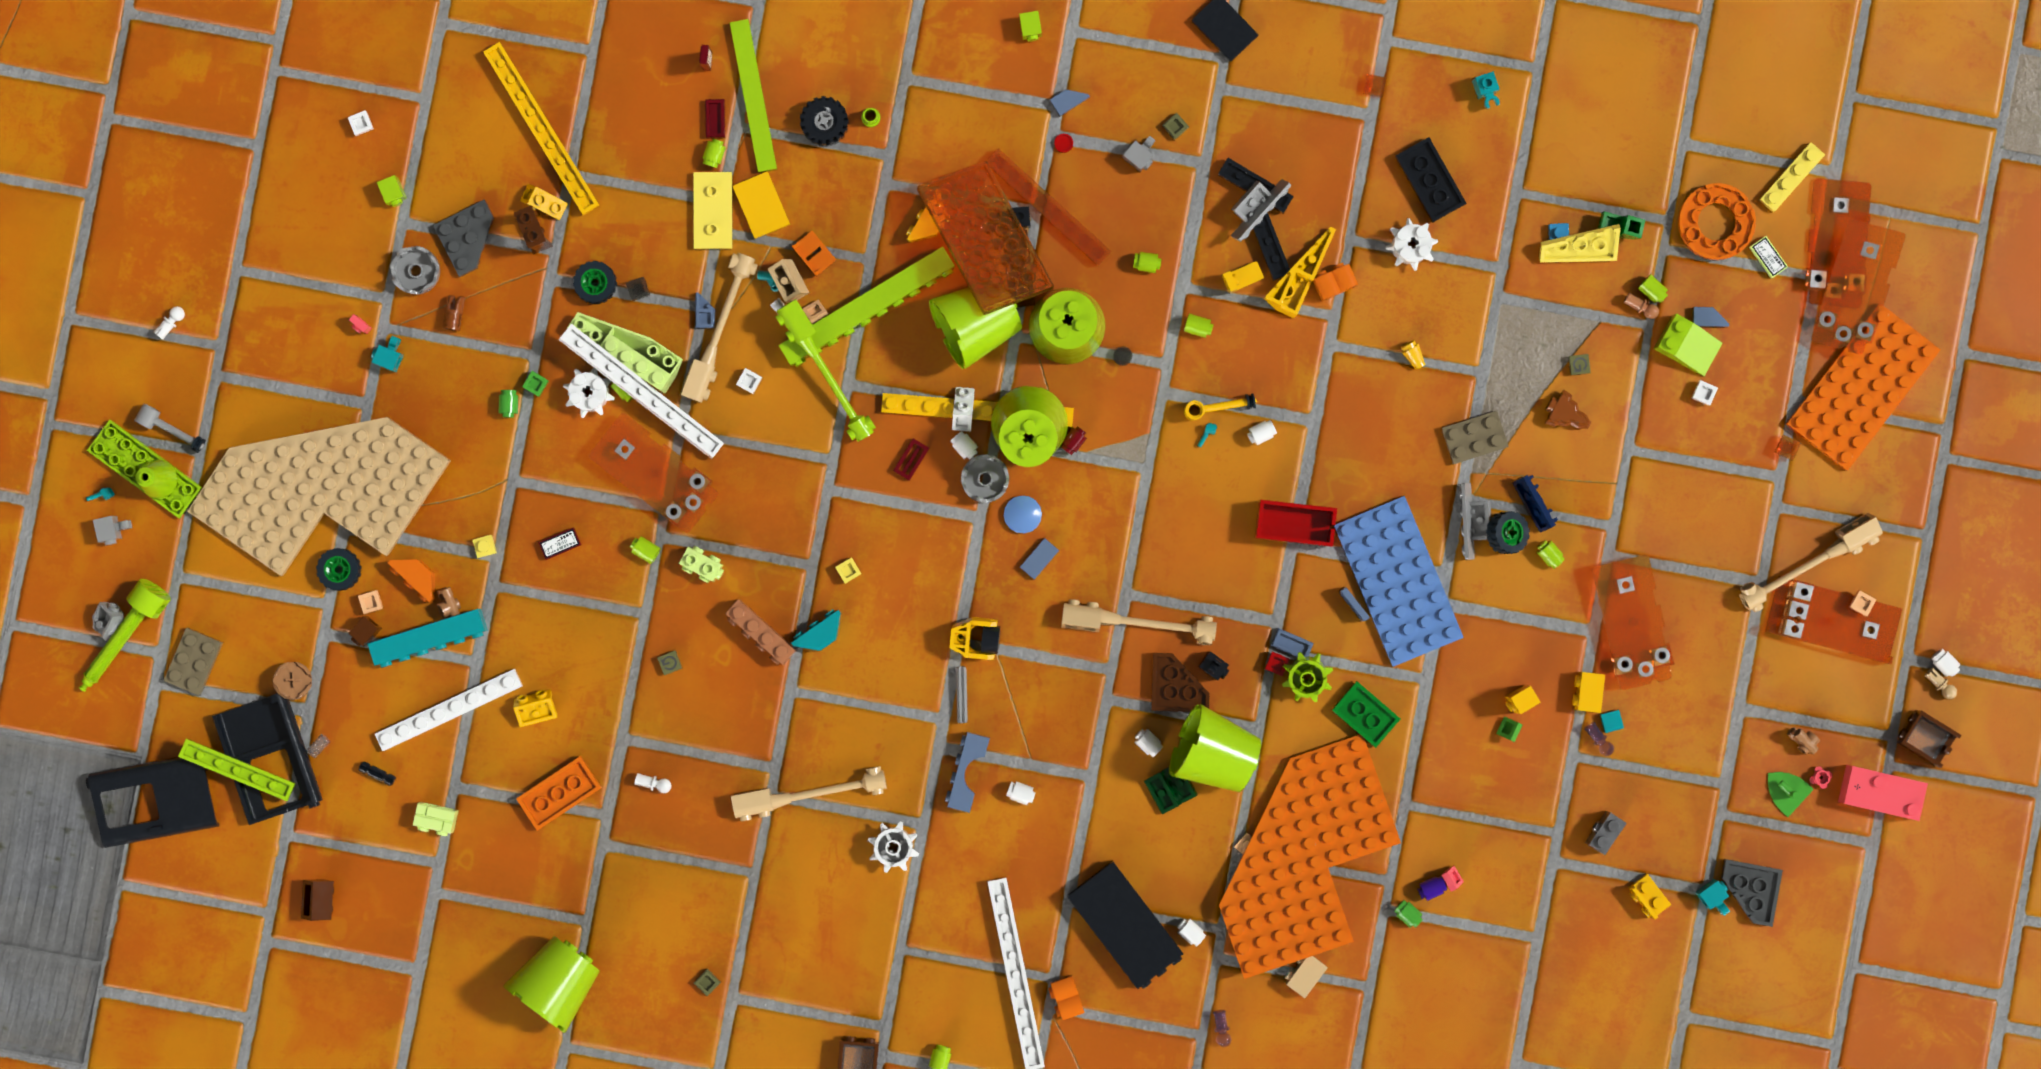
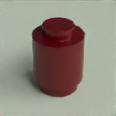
M1078 426L1075 429L1071 427L1060 447L1072 455L1086 441V432Z

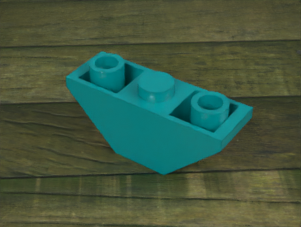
M832 609L824 615L826 619L822 622L817 620L808 626L810 628L809 631L806 633L801 631L796 634L791 644L795 647L818 651L823 650L837 640L841 611L837 610L835 612Z

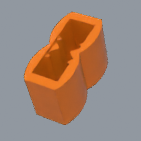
M1344 263L1335 265L1333 267L1334 270L1327 273L1324 270L1316 274L1313 283L1321 301L1330 299L1358 285L1349 264L1344 265Z
M1072 975L1050 982L1051 987L1048 990L1051 999H1056L1057 1005L1054 1008L1057 1017L1061 1016L1062 1020H1066L1085 1013Z

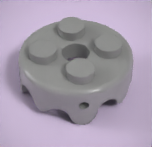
M420 246L400 249L390 265L393 283L402 291L413 295L424 294L435 287L440 277V265L437 258L429 250ZM414 266H420L421 273L418 276H413L411 273V269Z
M988 454L973 457L964 466L961 482L964 491L970 498L978 502L988 503L999 499L1006 492L1009 485V473L1005 464L997 457ZM984 473L989 474L991 477V481L988 484L980 482V476Z

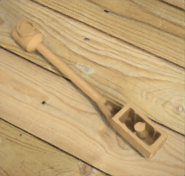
M741 253L732 254L728 268H731V272L735 276L710 344L706 347L700 361L692 360L680 392L681 396L700 403L703 400L707 401L711 390L707 389L709 382L714 383L717 372L714 371L717 345L741 280L749 278L750 274L754 275L758 265L754 263V258Z
M1866 513L1836 530L1835 533L1838 540L1829 546L1825 552L1764 587L1755 585L1754 582L1744 584L1740 588L1742 593L1739 594L1742 603L1749 611L1758 612L1764 608L1762 603L1767 601V594L1821 562L1845 553L1859 554L1863 551L1862 546L1864 544L1874 545L1878 543V536L1882 535L1883 532L1877 518L1870 513Z
M1070 599L1068 604L1064 603L1061 628L1099 632L1100 625L1127 624L1190 632L1197 639V644L1212 645V641H1215L1217 622H1213V618L1209 616H1202L1201 620H1197L1194 625L1124 617L1099 608V603L1087 602V606L1079 605L1080 601Z
M881 766L866 769L862 780L792 794H771L770 788L732 795L731 801L735 818H740V821L751 820V815L759 814V818L770 816L771 811L792 803V801L852 789L864 788L867 792H872V795L883 794V789H887L884 770H881Z

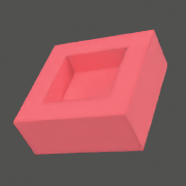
M355 314L349 319L353 323L351 327L358 333L364 332L368 334L372 329Z
M1455 866L1448 868L1441 875L1445 885L1449 887L1451 892L1458 889L1464 882Z

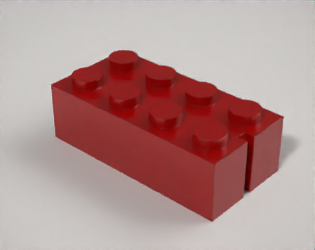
M1259 500L1255 539L1333 547L1335 529H1329V527L1336 525L1337 508Z

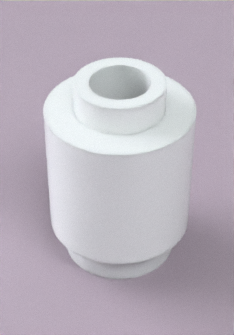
M1269 420L1249 428L1250 432L1247 433V436L1252 444L1259 445L1274 438L1273 435L1277 434L1272 421Z
M961 431L951 440L952 446L963 459L968 458L970 460L978 453L976 451L978 446L967 433L964 434Z
M1943 648L1931 657L1933 664L1945 677L1949 675L1953 677L1960 671L1958 668L1960 663Z
M1141 729L1135 735V744L1147 755L1150 754L1154 757L1163 748L1160 744L1161 741L1149 729L1145 731Z
M1011 781L1006 796L1010 797V800L1027 805L1028 802H1033L1036 792H1033L1034 787L1017 781L1016 783Z
M1190 918L1187 921L1183 919L1177 926L1179 929L1177 933L1189 944H1194L1196 947L1206 937V934L1203 933L1204 930Z

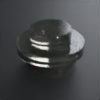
M1124 346L1118 347L1113 354L1114 361L1121 366L1129 364L1132 360L1131 350Z

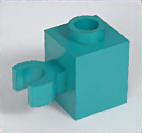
M1494 71L1475 77L1472 83L1477 98L1485 97L1484 106L1486 109L1490 108V100H1493L1495 105L1498 106L1500 101L1494 94L1500 89Z
M391 336L387 348L378 345V348H374L371 355L372 363L397 373L404 356L396 352L401 339Z
M1713 879L1695 892L1706 908L1711 910L1716 906L1723 916L1730 912L1723 902L1729 895L1726 892L1728 888L1722 881L1719 882Z

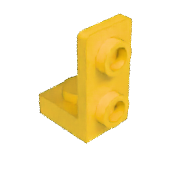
M530 184L527 185L520 199L521 202L529 206L532 205L534 208L557 220L561 219L568 205L561 199Z
M1257 261L1232 272H1226L1221 276L1229 294L1264 278Z

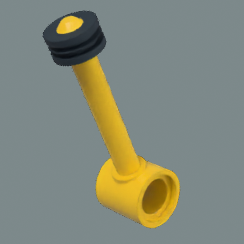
M1251 393V396L1250 394L1249 396L1245 394L1244 399L1207 405L1193 400L1185 405L1184 415L1187 419L1195 421L1205 415L1206 412L1247 406V409H1250V407L1251 409L1252 407L1256 408L1257 401L1253 393ZM1195 405L1198 407L1199 413L1197 416L1190 414V406Z

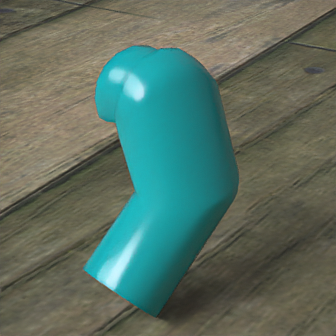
M758 270L757 280L767 281L772 291H779L769 271Z

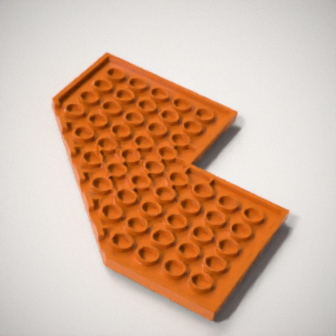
M1361 735L1289 759L1219 903V908L1244 979L1354 942L1328 868L1401 843L1366 741Z

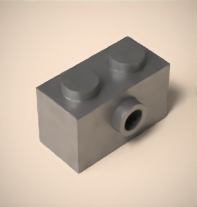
M1606 811L1600 821H1597L1592 827V833L1585 843L1601 854L1606 855L1627 823L1611 812Z

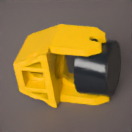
M971 617L953 624L949 648L957 653L959 652L965 658L994 660L995 654H998L1000 641V626H997L998 620ZM976 626H983L981 651L974 650L970 646L971 630Z

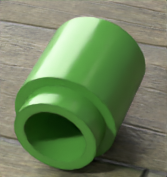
M501 390V395H499V414H502L504 418H514V414H518V395H516V390Z
M1405 900L1394 910L1397 914L1396 916L1409 928L1412 926L1416 928L1423 920L1421 918L1422 913Z

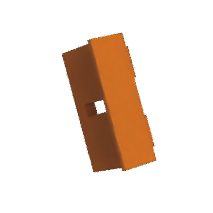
M813 231L791 246L816 277L836 261V258ZM819 247L822 249V250H821L820 252H818L815 256H813L809 261H807L806 258H807L809 255H811V254H812L814 251H816Z

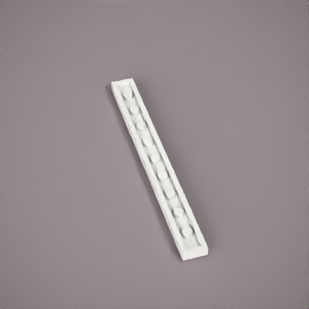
M571 324L559 338V341L710 459L715 456L724 444L574 325Z
M1007 878L988 881V887L1025 1069L1043 1068L1045 1065Z

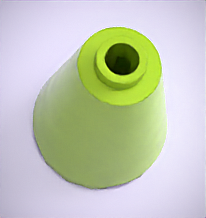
M152 460L136 473V481L142 491L153 498H162L170 495L176 488L178 477L175 468L169 462L163 460Z

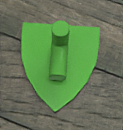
M1784 772L1768 773L1770 796L1774 804L1787 817L1814 790L1807 782L1793 774Z

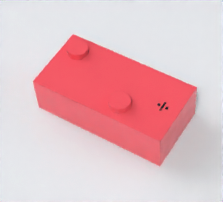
M1846 765L1838 802L1920 821L1928 783Z

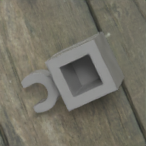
M1149 136L1142 145L1134 141L1124 153L1123 159L1139 172L1143 169L1147 170L1153 163L1151 160L1153 154L1148 150L1155 143V139Z
M117 516L93 520L98 543H105V546L116 544V540L122 539L121 530L133 528L131 520L118 522Z

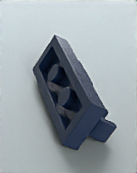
M1526 475L1512 484L1541 533L1554 527L1558 519L1557 517L1552 519L1549 513L1553 510H1547L1542 497L1536 490L1539 485H1533L1531 482L1534 476Z

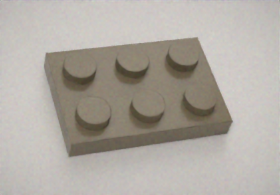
M1497 411L1441 428L1453 465L1509 447Z
M186 628L164 681L201 696L223 642L193 629Z

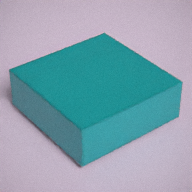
M1619 710L1599 714L1604 733L1624 729Z

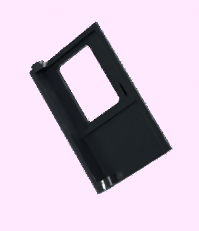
M277 693L268 698L212 716L226 755L251 765V761L255 758L285 749L302 794L300 800L267 810L260 790L234 780L249 825L307 805L309 809L320 805L319 801L323 799L289 699H285Z
M180 757L90 773L88 778H86V786L91 792L103 846L108 848L219 827L206 775L208 769ZM150 783L153 786L159 819L109 828L103 809L101 792Z

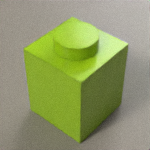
M1039 12L1020 13L1019 19L1023 40L1027 39L1028 42L1039 40L1038 37H1042Z
M393 175L377 182L385 204L396 207L401 205L403 200L407 199L397 176Z

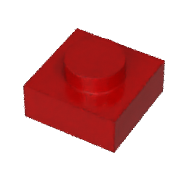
M1272 651L1264 669L1283 677L1286 670L1283 666L1284 664L1288 665L1290 659Z

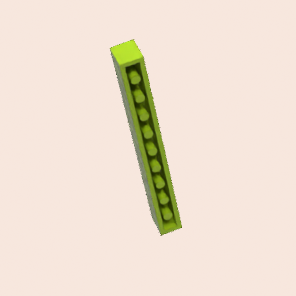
M942 246L813 324L816 333L811 335L818 348L819 354L822 352L821 349L827 345L831 347L838 343V338L841 336L848 337L853 334L856 327L860 325L865 327L872 322L871 318L876 315L878 318L888 312L887 309L891 306L895 308L904 303L903 299L910 296L912 298L921 293V288L933 286L937 283L936 279L943 276L946 278L954 273L955 265L944 247ZM788 339L779 345L791 366L795 365L798 367L806 362L805 358L809 356L795 341L791 342Z

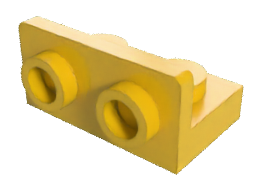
M539 690L535 694L520 695L514 699L513 708L520 727L557 718L551 690Z
M1647 873L1628 887L1631 890L1630 896L1636 903L1638 901L1643 906L1641 910L1647 918L1651 916V918L1657 919V915L1671 905Z

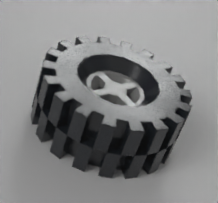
M821 96L822 98H813L812 102L809 101L807 106L803 107L802 114H800V126L805 137L811 143L822 147L827 145L828 147L833 143H839V140L845 137L844 134L845 132L847 133L849 120L844 106L838 100L835 101L832 97L826 98V96Z

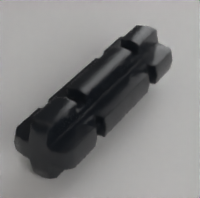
M362 762L358 769L364 774L368 773V776L381 782L384 781L389 786H392L396 779L394 775L387 774V772L375 766L371 767L367 762Z

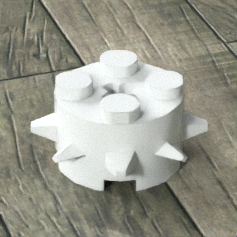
M1407 218L1406 225L1403 228L1397 229L1392 227L1390 229L1394 238L1392 243L1386 246V249L1392 250L1394 256L1397 257L1396 266L1404 262V264H1411L1413 270L1416 271L1418 263L1423 259L1431 262L1434 260L1430 251L1432 245L1438 243V239L1431 238L1428 232V223L1420 226L1413 224L1410 218ZM1411 240L1416 243L1414 249L1408 246Z
M594 367L590 373H581L578 369H575V377L571 380L570 384L563 385L568 390L569 400L565 405L567 407L575 405V407L579 408L582 418L585 417L587 412L596 411L598 414L603 415L602 406L606 405L607 401L615 399L614 396L609 394L608 385L611 383V380L598 376L597 370ZM590 387L593 393L587 397L585 390Z
M901 821L896 827L890 828L881 823V833H879L878 837L868 838V841L874 845V853L870 860H879L880 863L884 864V872L886 873L891 867L897 866L906 871V861H908L909 857L919 856V853L913 849V840L917 837V834H908L903 830V822ZM891 842L898 844L897 851L889 849Z

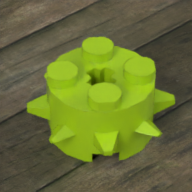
M1298 652V659L1292 665L1284 664L1283 667L1289 673L1288 679L1282 683V686L1292 688L1296 701L1301 697H1311L1314 702H1317L1318 695L1324 689H1332L1327 683V675L1333 671V668L1323 665L1320 661L1321 654L1318 653L1315 657H1310ZM1311 674L1312 679L1304 680L1303 675Z

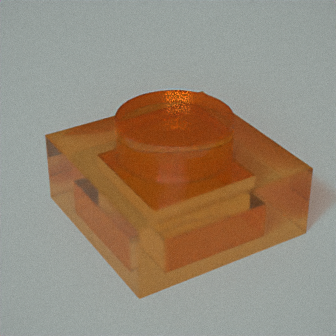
M1367 74L1363 94L1382 98L1386 78Z
M1782 435L1774 453L1793 461L1801 443Z

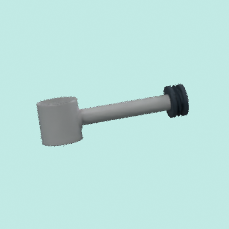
M143 403L134 421L149 429H152L154 425L190 444L191 450L197 453L204 448L205 439H202L200 436H197L195 439L159 419L161 412Z

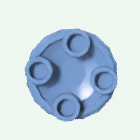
M1029 496L1014 497L1005 507V523L1016 533L1024 534L1031 532L1041 522L1042 512L1040 505Z

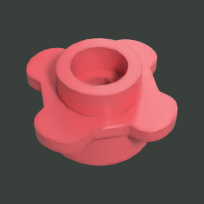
M1820 766L1815 767V772L1810 777V782L1819 785L1821 789L1827 788V784L1832 778V773L1824 771Z

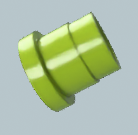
M867 108L863 111L861 119L865 126L875 127L879 124L881 117L875 108ZM874 112L876 117L874 120L868 121L865 118L866 114Z

